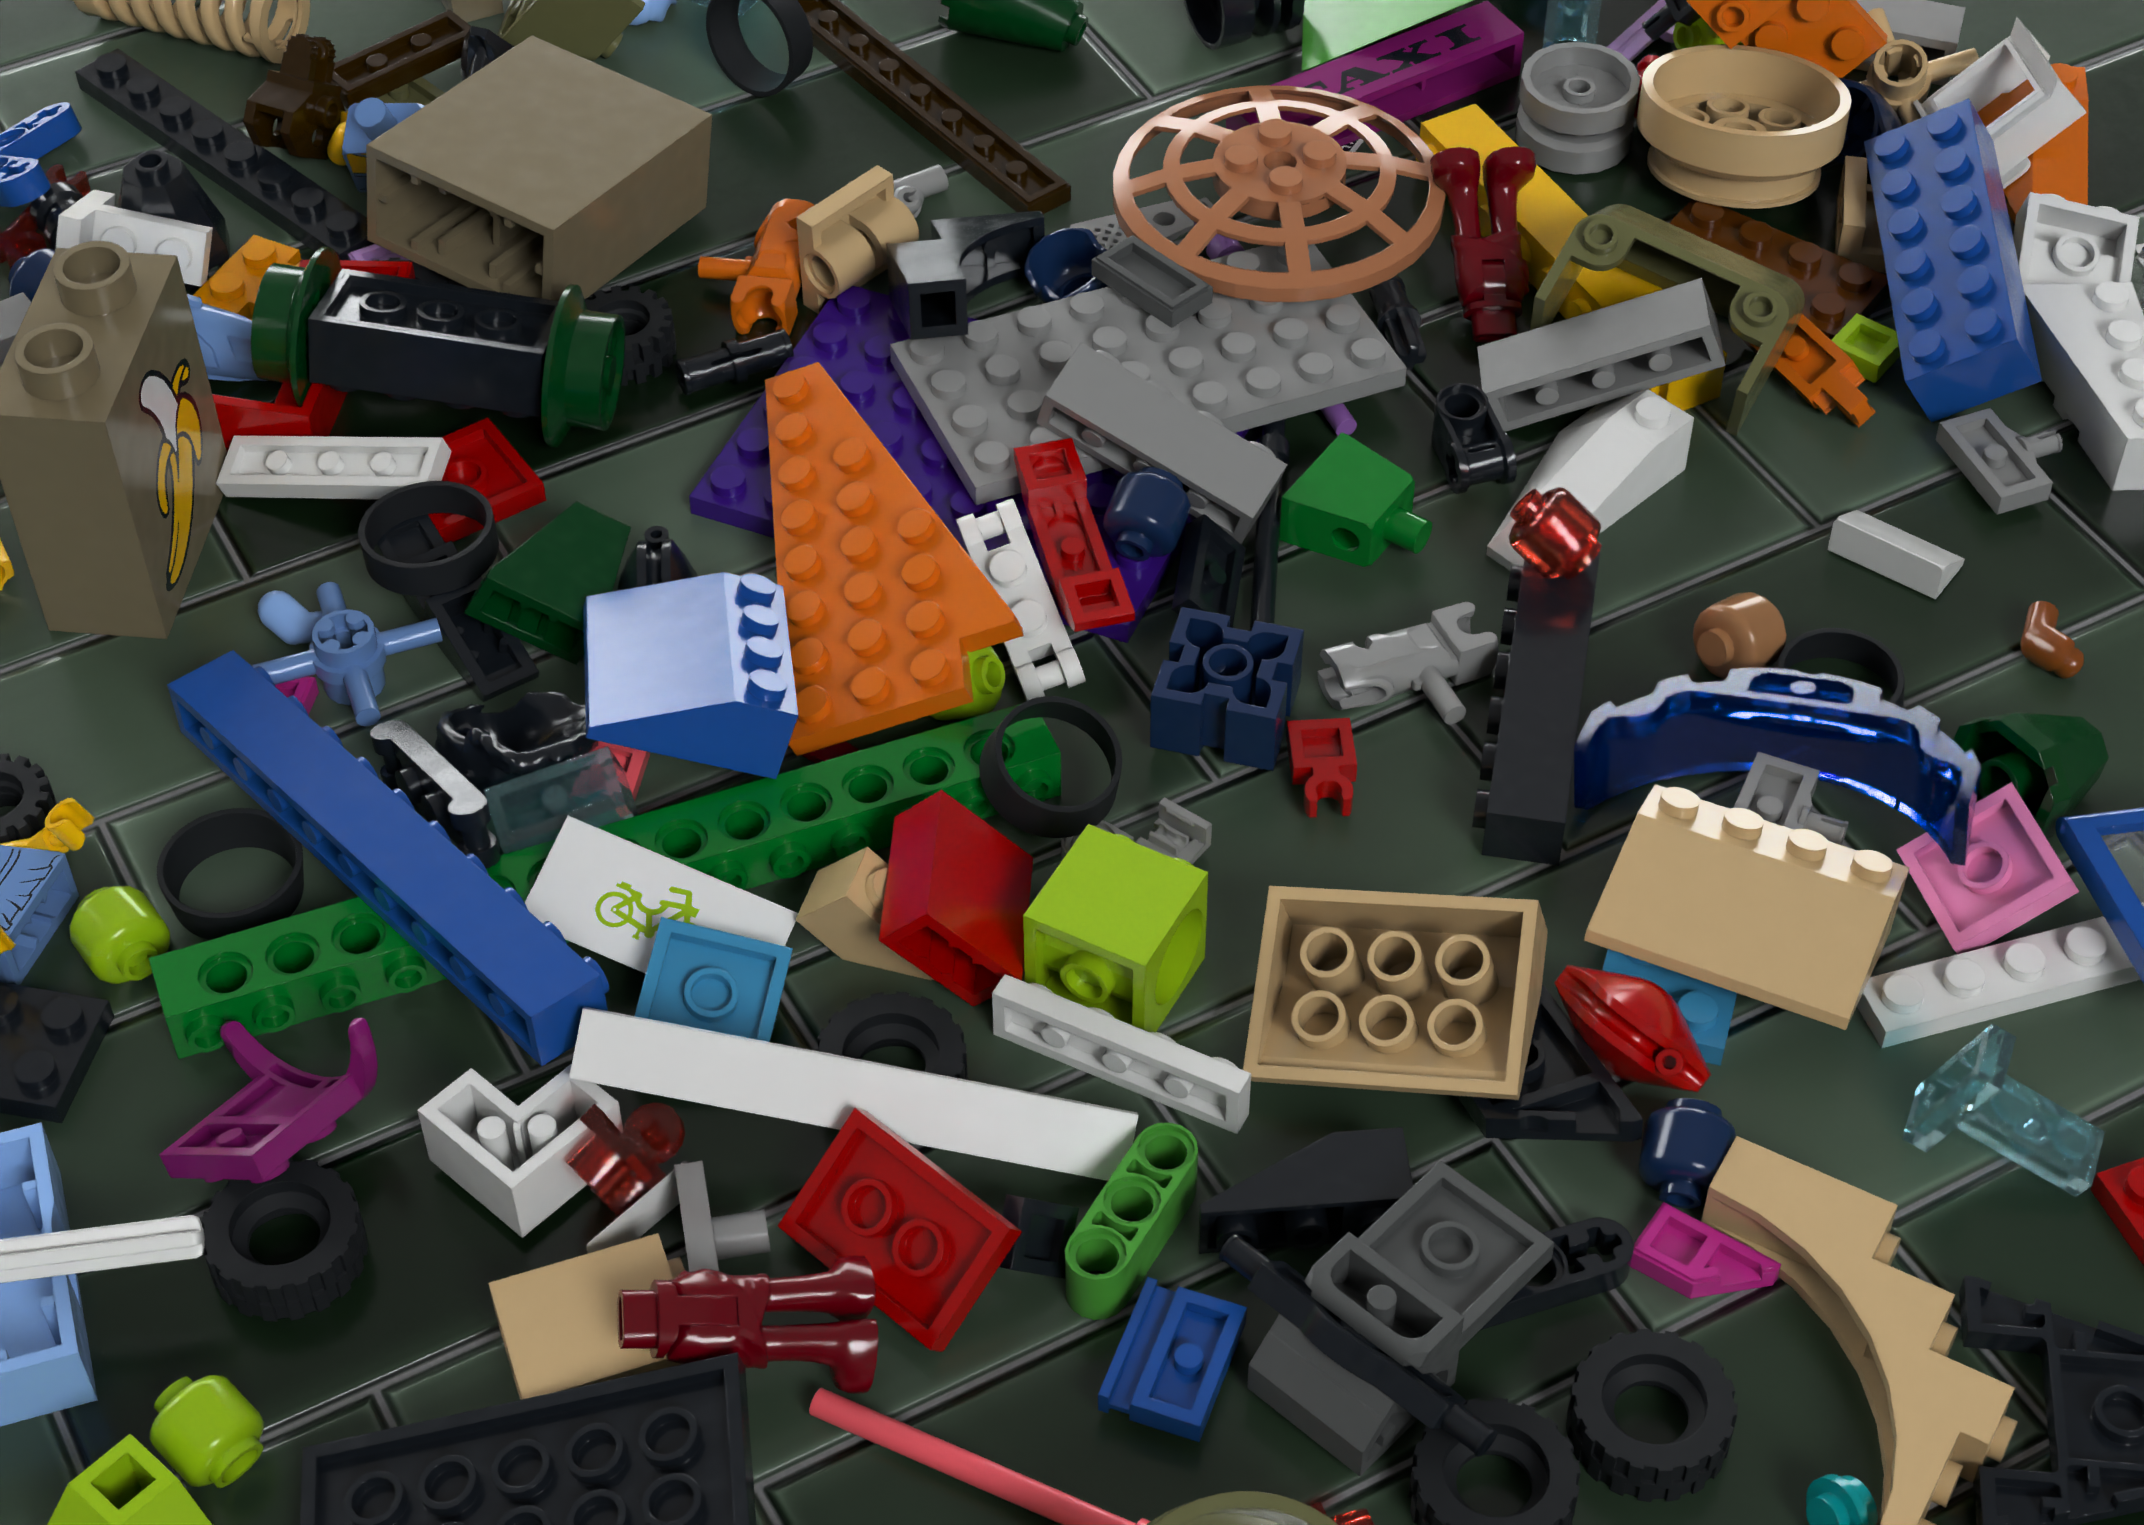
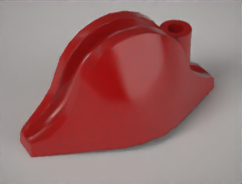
M1567 965L1555 980L1554 984L1571 1023L1611 1076L1626 1081L1698 1093L1710 1078L1711 1073L1679 1006L1670 994L1654 982L1636 976Z

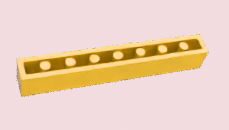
M1476 104L1421 122L1420 137L1434 155L1445 149L1456 147L1471 148L1478 152L1481 166L1478 188L1480 230L1483 237L1491 235L1488 200L1483 183L1482 166L1487 156L1493 151L1518 145ZM1536 164L1533 179L1518 192L1517 224L1518 231L1522 235V258L1526 260L1529 269V282L1538 291L1578 222L1588 217V215ZM1583 267L1558 311L1565 319H1569L1663 289L1617 267L1607 271H1593ZM1723 350L1724 359H1725V364H1726L1727 353ZM1725 366L1656 386L1649 390L1685 411L1720 397Z

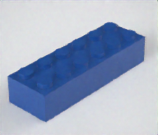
M1968 98L1949 107L1942 108L1925 117L1864 141L1904 380L1930 422L1932 423L2041 382L2042 377L1994 141L1970 99Z

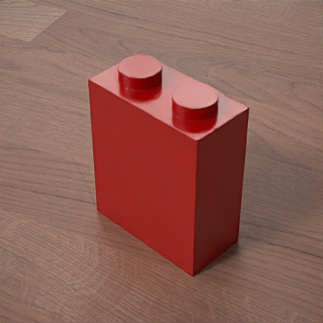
M943 790L936 792L894 818L879 941L974 1007L992 997V992L1004 974L1022 981L1024 964L1023 915L1029 908L1034 857Z

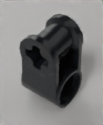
M1453 383L1440 390L1436 398L1431 443L1444 468L1451 490L1455 494L1465 493L1470 485L1499 480L1503 485L1513 483L1517 476L1514 447L1508 434L1503 431L1488 401L1487 395L1480 388L1467 383Z

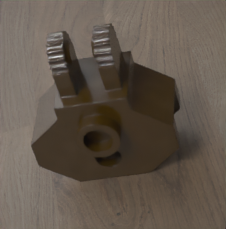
M296 33V36H291V39L287 40L288 44L285 45L287 50L283 53L280 71L268 70L266 81L247 100L243 123L255 145L288 149L290 155L327 160L329 158L327 153L329 141L336 127L340 124L341 111H346L340 98L342 86L331 83L335 66L333 60L336 58L335 45L326 37H309L307 34ZM277 119V127L273 132L274 122ZM316 130L315 140L312 143V136L314 131Z

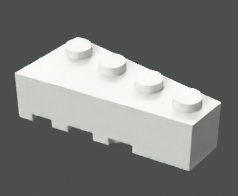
M2132 282L2023 284L2042 381H2045L2055 396L2054 408L2063 420L2069 419L2075 424L2080 432L2077 441L2112 491L2144 490V315Z

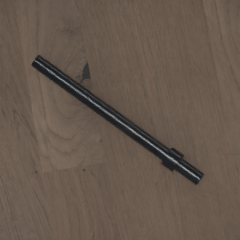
M1286 419L1262 425V436L1256 442L1268 447L1275 454L1276 458L1286 463V470L1290 460V443L1285 438ZM1283 475L1276 490L1256 520L1250 631H1252L1254 621L1275 623Z

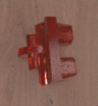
M652 1102L642 1105L633 1111L624 1123L621 1133L607 1115L596 1104H593L580 1118V1121L593 1135L566 1163L591 1187L593 1193L619 1217L666 1177L657 1164L672 1158L683 1145L685 1137L684 1122L670 1106L664 1103Z

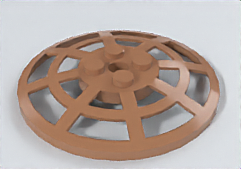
M1257 85L1230 88L1199 95L1173 105L1149 119L1129 138L1119 153L1113 171V208L1119 226L1127 238L1134 235L1211 285L1215 293L1233 298L1263 302H1307L1332 299L1366 290L1393 278L1414 264L1430 247L1441 226L1446 193L1436 185L1432 177L1430 160L1434 155L1421 137L1403 122L1381 109L1357 99L1320 89L1295 86ZM1279 111L1306 113L1325 119L1313 126L1282 120ZM1209 112L1197 119H1188L1198 114ZM1250 112H1256L1259 122L1244 126L1235 131L1214 124L1226 118ZM1363 122L1369 123L1394 137L1411 151L1419 162L1392 156L1390 149L1380 136L1363 124ZM1349 129L1365 141L1373 153L1344 151L1332 137ZM1161 132L1177 133L1166 150L1163 169L1130 179L1132 160L1141 148ZM1194 137L1218 144L1212 159L1180 164L1185 148ZM1347 169L1378 171L1380 173L1378 184L1368 199L1363 198L1345 186ZM1397 174L1429 182L1426 206L1417 222L1407 232L1382 212L1394 194ZM1212 177L1214 188L1220 199L1211 208H1208L1192 195L1184 182ZM1166 187L1168 195L1175 205L1196 224L1177 245L1164 237L1146 220L1137 207L1134 197ZM1335 203L1349 212L1329 222L1313 226H1305L1303 218L1317 215ZM1240 211L1261 219L1278 220L1281 223V228L1256 226L1231 218ZM1366 225L1390 245L1384 250L1357 262L1330 269L1311 271L1308 245L1341 238L1358 231ZM1216 234L1251 244L1284 246L1288 272H1265L1237 268L1208 260L1199 256V254Z

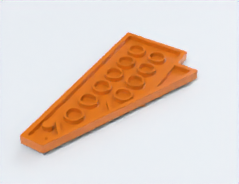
M819 362L765 379L777 584L782 585L784 589L798 706V718L789 741V746L796 756L973 702L970 663L967 651H977L1024 636L1023 628L1016 616Z

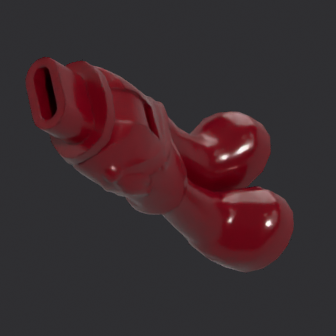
M1513 146L1493 151L1485 159L1482 173L1488 200L1491 235L1481 237L1478 210V188L1481 170L1480 156L1477 151L1464 147L1448 148L1433 155L1430 160L1431 173L1436 185L1446 193L1452 213L1455 235L1450 237V247L1454 260L1456 289L1461 306L1464 308L1463 317L1466 320L1472 321V335L1475 342H1494L1517 335L1516 318L1522 316V302L1529 293V269L1526 260L1522 258V235L1518 231L1517 198L1518 192L1534 177L1536 169L1535 153L1526 147Z
M847 1256L835 1259L827 1272L769 1278L765 1273L757 1275H728L712 1269H700L692 1272L684 1270L677 1277L668 1281L653 1280L650 1290H619L617 1299L618 1344L620 1349H650L652 1358H664L666 1355L667 1361L679 1364L736 1352L740 1356L745 1368L765 1369L768 1362L803 1361L825 1364L829 1366L830 1375L836 1388L846 1393L865 1394L870 1390L873 1383L878 1352L877 1320L866 1318L872 1311L875 1303L876 1289L870 1263L865 1256ZM765 1312L828 1313L830 1316L840 1320L830 1323L762 1325Z

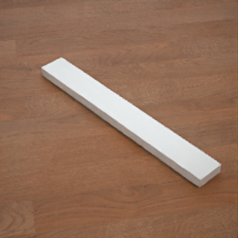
M589 1007L582 1009L569 1075L570 1079L841 1130L854 1108L868 1111L908 1143L1106 1181L1109 1180L1133 1144L1139 1116L1137 1112Z

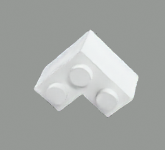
M572 1064L519 1106L470 1068L417 1110L429 1160L522 1238L627 1152L619 1102L595 1083L570 1079L569 1075Z

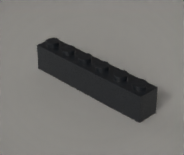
M1527 542L1523 566L1511 565L1506 601L1518 602L1517 609L1505 607L1500 644L1511 645V652L1498 651L1493 688L1503 689L1505 693L1504 698L1491 696L1486 731L1487 734L1498 735L1497 743L1484 742L1479 780L1491 781L1490 790L1477 789L1472 827L1485 829L1482 855L1559 866L1600 551Z

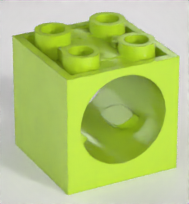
M1088 824L1023 915L1025 982L1043 985L1058 996L1088 1008L1096 1007L1103 1009L1115 1019L1148 1032H1157L1205 959L1208 872L1195 867L1184 859L1172 858L1137 844L1127 836L1113 834Z

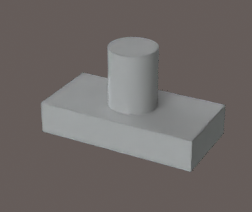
M703 1161L674 1165L689 1272L700 1269L719 1271L717 1260L770 1252L764 1209L711 1217Z

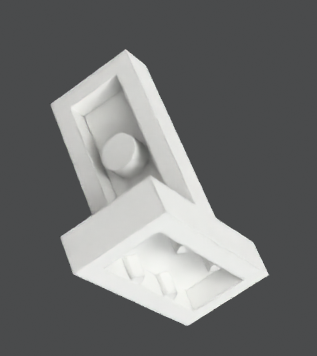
M92 190L58 216L56 248H71L90 241H107L123 247L130 253L176 255L185 284L201 287L207 282L213 227L114 207L116 194L99 190Z

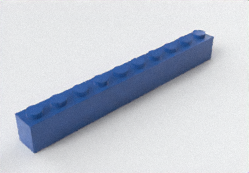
M232 650L167 684L181 733L541 1066L576 1045L582 1009L584 1007L608 1011L605 994L609 992V983L603 970L594 959L589 956L582 959L567 945L563 935L550 921L544 923L539 921L528 911L523 899L513 888L506 887L503 889L489 876L485 866L473 853L465 855L453 845L447 832L437 821L427 822L415 811L411 801L401 789L395 788L391 790L384 784L366 758L360 756L356 759L343 747L341 740L329 726L321 728L309 717L303 704L295 696L291 695L287 698L275 687L269 674L261 666L253 668L239 654Z

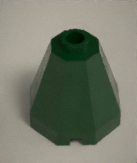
M2016 712L1978 718L1960 725L1943 761L1942 770L1946 783L1955 780L1959 796L1951 799L1955 815L2012 782L2044 835L2049 839L2056 833L2057 819L2069 816L2100 778L2109 757L2102 732L2083 717Z

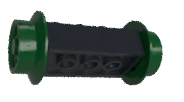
M320 247L313 254L306 268L273 263L266 270L258 289L253 311L251 357L255 374L259 379L291 384L294 398L299 407L302 406L313 382L329 385L332 389L342 392L365 390L385 393L392 399L402 401L418 398L444 402L445 405L454 409L477 407L497 410L513 418L536 416L541 417L543 437L547 446L558 447L572 426L606 431L609 428L615 414L622 383L625 359V324L621 315L588 310L579 285L569 284L564 289L559 301L344 269L341 268L339 257L333 248Z

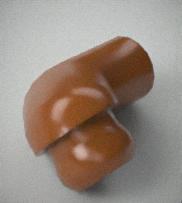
M2036 601L2029 606L2020 642L2021 652L2028 661L2045 671H2053L2059 678H2071L2083 667L2084 654L2075 647V642L2069 636L2056 629L2059 616L2056 606L2050 602Z

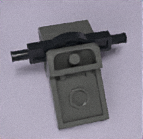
M1441 1160L1359 1238L1348 1232L1312 1266L1306 1278L1283 1261H1271L1242 1239V1236L1235 1234L1222 1247L1219 1259L1248 1279L1250 1283L1247 1288L1280 1313L1249 1363L1247 1388L1358 1476H1361L1417 1420H1420L1431 1429H1444L1474 1452L1475 1456L1481 1457L1494 1443L1498 1432L1495 1428H1491L1463 1406L1466 1399L1450 1388L1456 1379L1459 1351L1552 1259L1555 1242Z

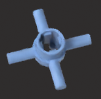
M323 583L316 590L323 617L316 622L312 629V642L309 645V650L253 664L252 667L261 666L265 669L274 685L316 674L322 680L324 691L331 700L338 704L351 705L357 724L361 726L374 725L381 718L375 697L382 692L386 684L383 667L386 662V656L443 642L437 618L379 632L368 615L361 611L347 609L341 588L337 583Z

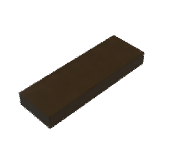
M447 10L336 62L331 83L342 86L340 98L347 109L352 104L360 103L366 98H378L460 59L462 44L471 26L453 11Z

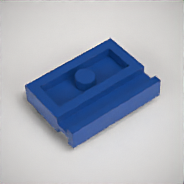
M1147 1277L1098 1393V1410L1109 1413L1110 1408L1129 1414L1130 1421L1200 1442L1245 1328L1247 1307L1178 1286L1176 1291L1157 1286V1279Z

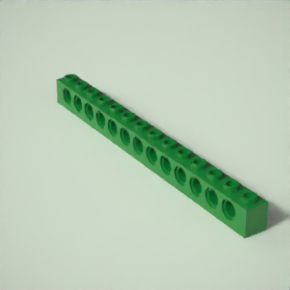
M1018 705L778 774L777 779L764 778L597 828L743 890L783 878H793L803 872L833 864L866 847H869L872 851L890 847L894 818L940 790L946 792L982 820L999 814L984 792L980 779V757L988 737L1008 713ZM1043 718L1024 719L1007 727L1002 740V756L1006 769L1013 781L1028 795L1042 802L1060 796L1061 752ZM555 840L503 854L497 864L486 870L489 876L503 889L506 887L513 888L525 903ZM359 897L148 958L178 1059L198 1053L215 1051L225 1046L220 1035V1028L227 1021L240 1022L255 1037L265 1033L278 1032L289 1026L332 1013L345 1012L355 1006L392 995L412 992L422 986L447 979Z

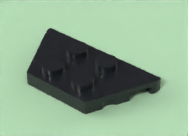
M1543 984L1519 1100L1457 1096L1485 1138L1633 1142L1642 1139L1643 1118Z

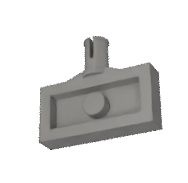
M1991 408L1939 423L1935 440L1997 515L2049 499L2053 482L2037 464L2036 458L2061 452L2063 444L2060 434H2056L2057 430L2049 429L2048 431L2028 437L2020 436L2005 426Z
M1757 752L1734 808L1749 809L1759 814L1763 820L1791 829L1816 831L1828 841L1840 845L1844 841L1849 821H1842L1811 811L1813 806L1812 796L1817 786L1820 770Z

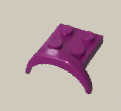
M355 1018L350 1023L348 1028L351 1052L350 1063L346 1074L338 1077H323L297 1069L263 1047L240 1022H225L220 1028L221 1038L236 1062L252 1081L161 1152L159 1156L170 1178L203 1179L208 1183L223 1179L250 1180L251 1183L257 1184L279 1176L289 1167V1158L306 1144L318 1141L333 1132L337 1127L336 1120L366 1098L375 1086L378 1074V1061L374 1040L367 1020L365 1018Z

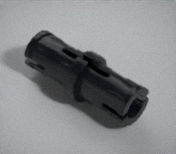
M781 328L777 329L776 332L739 343L734 338L721 342V348L689 358L677 359L674 362L681 390L685 395H689L694 391L732 381L734 385L747 382L748 375L781 366L788 357L794 356V352L787 332Z

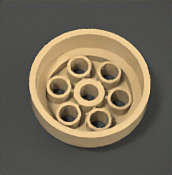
M1726 44L1703 45L1667 53L1648 65L1642 77L1637 125L1643 137L1651 144L1647 156L1649 170L1658 181L1669 189L1691 199L1718 206L1744 209L1774 208L1801 201L1818 188L1821 179V167L1835 159L1843 148L1852 101L1848 88L1837 76L1822 66L1804 58L1754 46L1735 45L1730 49Z

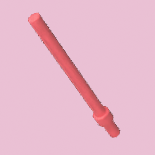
M820 1388L811 1401L809 1414L815 1418L1061 1525H1147L1150 1522L1147 1519L1141 1518L1136 1524L824 1388Z

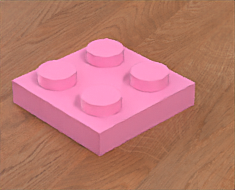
M2012 782L1897 849L1905 866L1910 867V875L1957 954L1983 948L2079 892Z

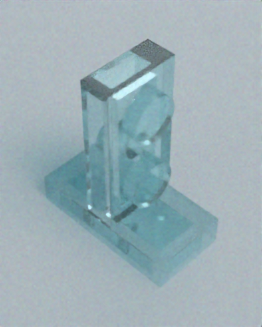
M1993 1023L1917 1086L1902 1139L1922 1151H1929L1957 1128L2075 1197L2092 1186L2105 1131L2009 1077L2007 1071L2016 1036Z

